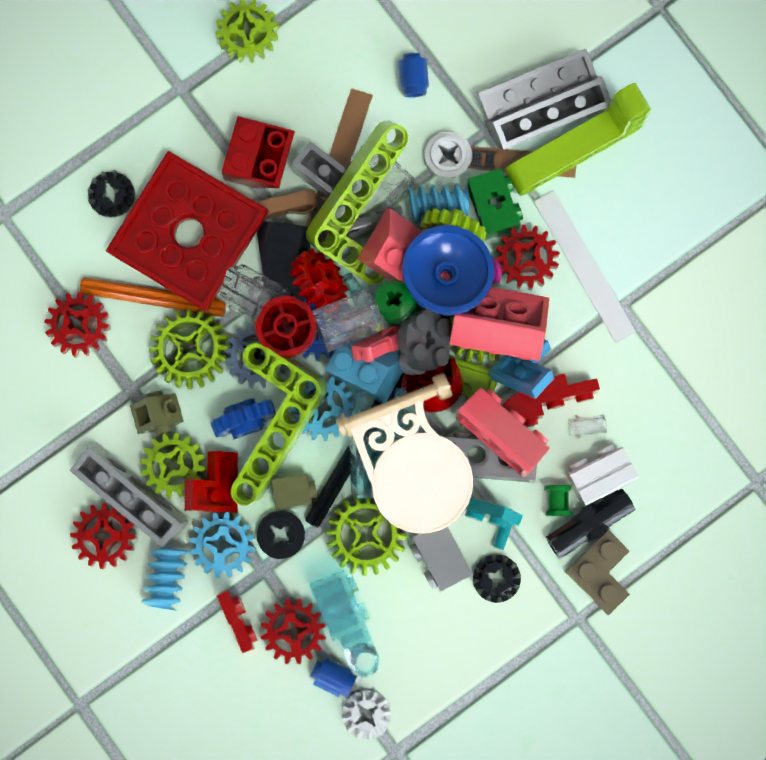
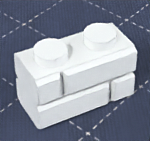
M610 445L597 452L598 459L588 463L585 458L570 466L572 472L566 476L582 507L639 479V475L623 446L615 449L613 445Z

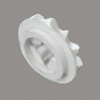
M450 131L441 132L432 137L426 146L425 162L431 172L442 179L456 178L466 172L471 163L472 150L470 144L458 133ZM439 147L446 151L457 147L453 155L455 162L447 160L440 164L443 153Z
M363 690L353 694L346 701L342 711V720L347 731L354 737L371 740L381 736L386 731L391 720V710L388 702L382 695L374 691ZM358 704L367 710L375 706L378 707L372 715L375 726L371 723L369 724L368 721L360 722L359 724L355 723L361 716Z

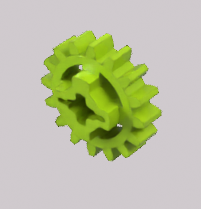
M240 0V6L230 2L231 11L228 12L222 9L221 15L224 20H216L217 27L221 29L215 32L216 38L221 40L219 43L221 50L228 48L227 55L229 58L237 54L240 63L243 62L244 57H249L250 62L254 63V56L256 55L265 59L264 50L267 49L273 52L274 46L271 41L276 42L279 40L278 34L275 33V31L279 30L278 22H272L276 18L274 11L267 13L268 7L266 3L257 7L256 0H252L250 4H246L245 0ZM250 14H254L260 17L261 19H256ZM236 17H238V19L234 23H231ZM246 21L250 27L249 40H247V36L244 33ZM260 38H264L262 42L256 45ZM233 42H239L244 47L237 46Z
M433 208V211L427 210L420 226L423 228L422 231L441 225L458 226L471 231L483 242L487 234L485 227L479 226L480 222L463 214V211L453 209V211L446 209L439 211L436 208Z
M175 432L173 439H170L164 433L162 442L159 443L156 439H152L154 445L152 450L144 448L145 453L149 456L148 459H140V463L147 466V469L140 473L143 477H150L146 482L148 487L157 485L155 489L157 495H160L165 490L166 497L169 499L172 498L173 492H177L178 496L183 498L185 481L179 485L171 486L170 484L173 480L182 477L186 480H202L198 473L206 472V468L201 466L199 462L204 461L206 458L204 455L196 454L201 447L198 444L191 447L192 439L189 436L180 441L179 433ZM177 446L172 452L165 454L160 452L166 447ZM188 452L193 460V470L188 468L185 459L188 456ZM177 458L180 469L178 471L173 469L168 473L170 468L166 465L167 462H174ZM154 461L160 466L161 473L158 476L159 479H157L154 473Z

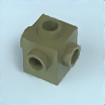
M161 390L146 394L144 399L130 405L138 434L155 432L156 436H162L164 433L169 434L173 432V426L184 422L176 393L163 395Z

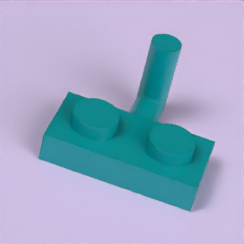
M470 498L465 509L467 511L466 517L482 522L485 517L489 519L488 523L499 527L493 547L500 550L505 548L512 525L519 527L523 515L505 506L475 498Z

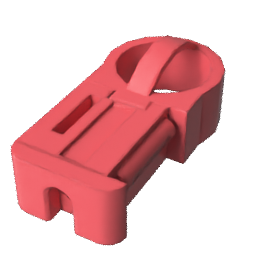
M387 326L384 330L352 344L353 359L355 361L364 360V362H372L381 355L398 350L400 326Z

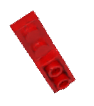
M564 373L554 376V379L536 399L518 392L501 406L508 412L513 409L525 419L523 425L528 428L538 425V419L543 418L542 406H547V410H552L565 406L564 401L576 399L577 403L587 402L594 399L593 394H597L600 391L597 378L568 385Z

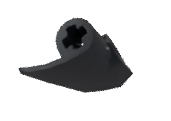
M263 221L257 231L264 284L275 297L289 295L299 300L304 298L298 294L300 291L299 286L292 284L296 278L290 274V271L294 269L291 263L305 250L307 252L310 251V243L306 237L308 227Z

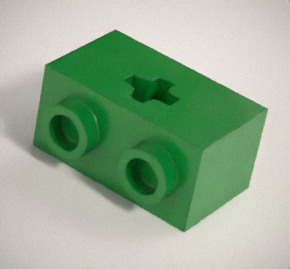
M499 168L467 179L468 193L478 222H480L479 225L485 227L487 232L485 240L510 233L512 228L519 230L523 214L519 203H513L510 193L514 192L509 175L504 176L502 169ZM493 198L497 202H501L499 209H496L495 205H490Z

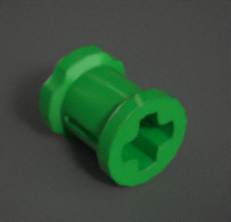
M545 485L544 490L547 491L548 510L545 511V516H572V511L569 510V491L572 490V486Z

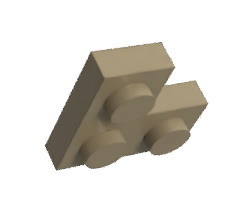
M610 530L605 532L565 572L607 616L630 595L609 573L630 552Z

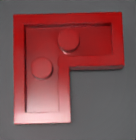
M224 451L207 452V480H185L184 511L238 513V504L231 496L232 485L238 477V453Z
M231 591L218 594L217 598L227 623L232 627L241 652L247 653L254 650L255 646L253 643L258 641L252 624L246 626L242 614L246 613V609L240 595L234 596Z

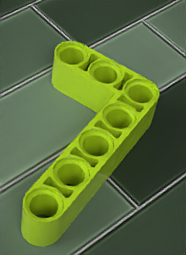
M632 83L612 97L606 111L515 161L504 171L509 175L519 196H523L640 130L651 112V107L638 85Z
M382 121L374 128L306 231L307 240L312 246L369 284H378L384 280V277L374 270L369 274H365L367 265L357 259L363 247L347 237L346 234L408 143L409 135L407 130L403 126L391 121ZM395 129V139L387 143V133ZM378 154V164L370 168L369 161L371 157ZM357 180H361V189L358 192L353 193V184ZM344 205V214L341 217L336 218V209L339 206ZM324 230H328V238L324 242L319 243V234ZM351 246V254L347 258L342 259V251L346 247Z
M260 342L252 343L244 349L243 361L245 365L288 395L232 485L231 496L237 504L247 506L260 500L271 484V479H274L327 391V384L320 375L292 357H282L267 346L266 348L263 347ZM257 348H261L265 353V361L262 364L258 363L254 357ZM282 364L290 368L291 376L288 380H284L279 374ZM307 381L313 382L316 386V393L313 397L308 396L304 390ZM292 406L296 407L300 412V420L298 422L292 421L289 417V410ZM276 432L281 433L285 439L283 447H278L273 441V436ZM261 457L268 461L269 470L267 473L262 472L258 467V460ZM244 483L252 486L254 493L252 498L247 497L243 493Z

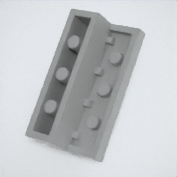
M587 49L579 50L476 93L486 118L485 123L496 145L503 150L606 108L611 102L602 76L596 75Z

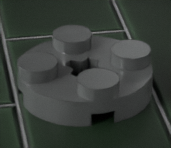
M419 310L410 313L411 316L408 320H403L398 332L400 353L406 354L407 359L410 361L406 363L410 368L417 371H431L440 366H445L449 361L450 322L448 319L441 318L438 313L430 310ZM422 336H426L427 344L422 342Z

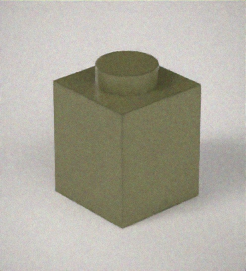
M307 474L271 479L276 511L313 506L312 499L317 498L315 480L309 481Z

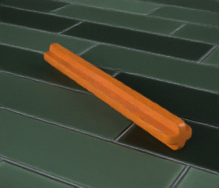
M87 277L82 278L80 283V292L86 295L183 311L191 309L195 313L201 310L171 291ZM215 299L207 313L203 311L204 314L223 317L226 312V301Z

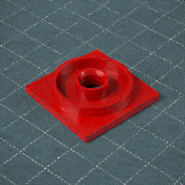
M167 151L105 251L207 313L268 215L269 210L179 156ZM194 220L202 225L203 237L196 246L183 247L177 242L176 231L183 222Z

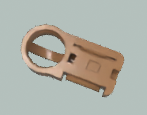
M303 190L257 202L269 210L264 221L288 214L306 215L318 207L317 196L314 190Z

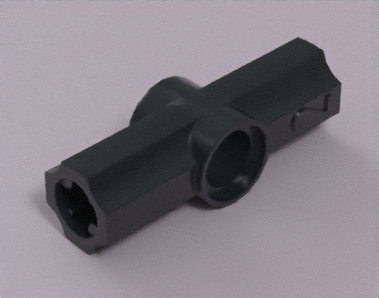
M620 489L604 498L598 504H592L571 517V521L545 538L552 551L560 559L583 543H589L610 530V526L636 509L628 494L623 489Z

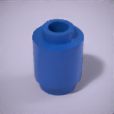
M420 53L404 54L403 59L398 61L400 90L403 91V95L406 98L426 96L427 88H429L427 59L421 57Z
M325 657L323 662L317 660L310 677L315 679L313 682L314 686L334 696L339 697L342 695L347 698L357 675L351 673L352 669Z

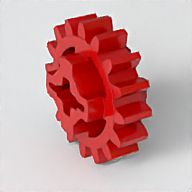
M522 225L520 233H517L512 228L510 229L511 238L504 235L501 237L500 241L505 246L496 247L495 252L502 255L496 258L500 265L503 266L501 267L502 275H508L506 284H510L514 280L517 282L516 289L518 290L522 287V284H527V288L530 291L533 289L535 282L540 287H543L545 284L544 277L551 280L554 276L550 269H557L559 263L553 261V259L558 258L560 255L559 251H552L556 241L551 240L548 242L546 240L549 233L547 231L541 235L538 234V226H534L532 232L527 231L526 225ZM529 239L533 241L531 243H521L519 240ZM542 248L546 252V264L544 263L545 261L540 257V251ZM534 249L532 259L520 266L522 256L531 253ZM508 251L510 252V255L514 257V265L512 268L510 267L507 259ZM524 272H533L536 275L522 276L521 274Z
M314 249L308 252L305 250L291 263L294 269L290 271V274L296 278L292 284L299 286V296H303L308 305L313 302L317 311L322 308L325 313L331 310L335 311L348 299L346 292L349 290V287L343 284L346 277L339 274L341 268L333 263V259H325L321 251L316 254Z
M78 292L75 299L69 293H66L65 302L57 298L55 300L58 305L57 309L48 308L52 319L44 320L46 325L51 326V329L45 332L48 337H55L51 342L52 346L58 347L61 345L60 352L64 355L70 349L74 358L78 357L79 351H82L85 356H90L89 348L91 347L99 351L100 347L97 342L99 340L107 342L108 340L103 331L111 330V326L104 323L105 320L110 318L107 312L100 313L105 306L101 302L94 305L95 297L93 295L88 296L84 300L82 292ZM75 306L87 307L81 311L71 309V307ZM63 315V326L59 329V320ZM70 316L81 322L85 334L74 328L75 326ZM97 319V328L93 335L91 333L92 324ZM73 339H83L85 342L73 344L69 343L68 341L71 342Z
M102 503L101 510H98L95 505H91V513L89 515L83 511L80 512V516L83 519L81 523L73 521V525L78 528V531L70 533V537L77 539V543L71 547L73 550L82 551L78 556L79 560L89 558L88 566L90 567L99 562V568L105 570L107 562H109L112 567L116 568V559L120 558L123 561H127L126 550H135L130 545V540H136L138 536L130 534V530L136 526L133 523H126L127 518L122 514L118 515L119 512L114 507L109 511L107 503ZM111 517L120 523L123 531L114 529ZM97 518V524L90 530H86L89 523ZM105 528V531L110 533L111 537L110 539H105L103 544L101 540L97 539V535L102 534ZM85 542H91L96 547L97 556L88 550ZM117 543H122L120 548L110 555L111 548Z
M289 598L285 600V607L275 603L276 612L274 614L268 611L265 613L270 619L269 623H261V627L267 629V633L260 637L261 639L269 640L265 650L274 649L276 651L273 657L275 660L280 658L281 655L285 656V664H289L291 658H295L297 664H301L302 656L304 655L309 660L313 659L310 651L312 649L321 651L322 648L317 642L318 640H326V636L320 634V629L325 628L326 623H318L317 621L322 613L317 612L313 614L311 612L314 606L312 603L308 604L306 608L302 607L303 602L299 598L296 605H292ZM296 611L306 614L312 622L303 623L298 620ZM282 614H285V622L280 628L273 630L276 620ZM290 623H295L296 627L308 628V630L297 634V640H293L291 636H286L285 634L279 635V633L290 629ZM314 633L311 643L303 650V639L307 634ZM283 639L289 643L291 652L280 648L276 640Z

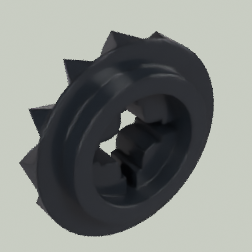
M115 170L101 172L100 175L92 179L87 189L88 202L92 209L104 217L113 218L123 215L131 208L135 199V189L130 179ZM106 184H109L113 190L119 189V192L115 194L116 204H113L108 197L103 198V195L107 193Z
M288 511L269 513L261 520L257 528L259 547L265 554L275 559L292 557L300 551L305 540V530L302 522L297 516ZM288 525H291L286 533L291 544L280 540L272 546L276 535L270 527L273 526L282 530L284 527L286 528Z
M489 555L479 561L474 569V588L479 596L486 601L493 603L505 602L511 599L520 588V570L517 564L505 555ZM502 566V577L510 583L509 585L499 583L491 591L492 579L488 578L489 576L484 573L495 574Z

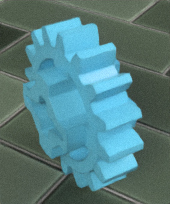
M333 376L329 379V382H326L327 391L319 404L321 406L327 397L328 408L331 411H325L319 420V411L316 409L313 414L312 424L308 422L302 432L304 435L311 431L312 440H315L318 434H321L324 441H328V434L331 433L336 438H339L337 423L327 428H323L324 424L332 419L341 417L340 413L343 412L346 418L350 417L352 414L349 413V410L356 408L355 403H348V400L353 397L352 391L344 393L346 384L342 382L336 386L335 377ZM307 381L309 387L304 388L308 396L316 391V386L311 381ZM334 393L338 394L341 398L344 409L335 405L333 401ZM296 407L290 408L291 413L299 415L293 420L298 422L300 420L299 410Z
M216 512L213 513V521L211 522L206 518H202L204 527L202 529L194 527L193 530L198 533V537L190 538L189 542L196 544V548L192 549L190 554L199 556L195 565L205 564V574L210 573L212 569L215 570L216 578H220L222 571H225L229 578L232 577V570L235 568L242 573L243 567L241 563L244 561L250 564L252 561L247 557V554L256 550L254 547L249 546V542L255 540L254 535L246 534L250 526L246 524L241 527L239 524L242 518L239 516L231 521L229 512H225L223 519H220ZM219 526L217 533L211 537H205L210 529ZM231 527L240 533L242 542L233 539ZM222 537H226V542L236 546V548H225L223 553H220L219 548L209 543L221 542ZM203 548L210 549L214 554V564L206 558ZM234 553L240 554L233 563L226 565L228 557Z

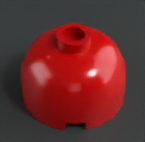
M289 295L275 297L266 302L255 321L256 335L261 345L265 348L267 346L276 354L285 358L297 357L306 352L313 344L317 332L316 318L309 305Z
M451 357L445 366L426 371L424 374H404L401 385L405 395L433 384L432 377L444 373L453 396L440 400L437 395L424 400L423 410L424 412L435 413L450 408L462 395L464 384L462 373L456 360Z

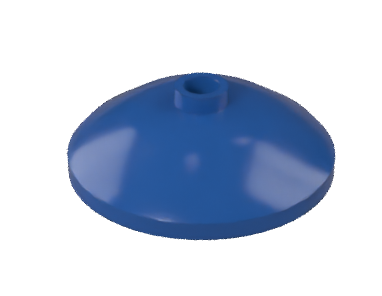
M441 225L423 231L410 243L403 258L402 276L409 294L422 307L438 314L455 315L467 312L483 301L493 283L494 263L489 249L477 235L458 226ZM448 273L451 279L443 280L440 274Z

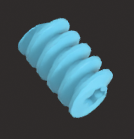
M456 183L452 192H450L447 184H443L441 193H438L435 185H431L429 194L426 193L423 186H419L417 195L414 194L411 186L408 187L410 215L413 216L415 223H420L421 216L426 214L427 210L433 211V208L439 211L443 209L448 211L458 209L463 211V214L466 216L469 214L468 183H466L464 191H462L459 183Z
M159 546L160 549L150 551V555L158 560L148 563V567L156 572L146 575V579L153 582V585L144 587V591L151 594V597L144 598L141 602L149 607L178 611L171 607V604L180 603L181 599L173 595V593L182 591L183 587L175 583V581L185 578V575L179 572L178 568L187 566V562L181 560L180 556L189 554V551Z

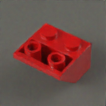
M237 116L222 168L224 181L251 188H280L295 131Z

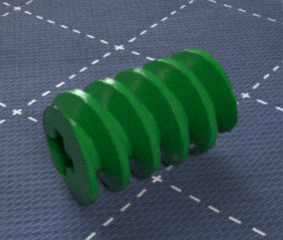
M388 281L377 290L375 304L389 326H400L403 320L409 319L410 313L422 310L421 306L409 294L403 282Z

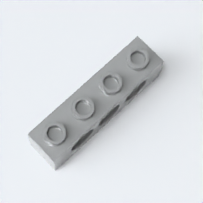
M435 431L437 434L441 435V431ZM455 432L453 437H445L464 453L470 464L473 478L530 483L536 481L537 465L523 478L510 466L502 465L498 460V456L479 439H471L472 434ZM478 448L482 450L484 460L478 464L472 463L467 455L470 449Z
M98 445L87 447L69 470L162 548L171 545L189 523L186 517Z

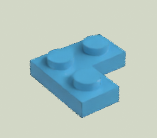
M545 339L540 360L551 350L548 340ZM504 355L488 372L493 381L535 399L554 379L552 371L538 365L539 361L523 360Z

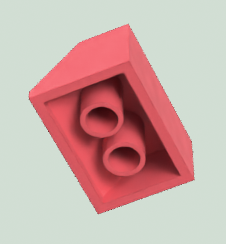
M386 208L357 259L388 281L404 283L402 263L405 252L414 238L423 231L391 208ZM448 273L440 274L443 280L451 279Z
M491 287L480 304L467 312L455 314L449 345L459 346L463 349L471 348L487 351L491 354L514 356L523 360L540 361L547 328L550 297Z
M480 388L457 411L455 419L521 477L525 478L550 450V447L546 445L548 439L535 429L531 432L523 425L525 419L515 410L511 409L508 412L500 405L502 402L501 398L492 390L488 389L485 392Z

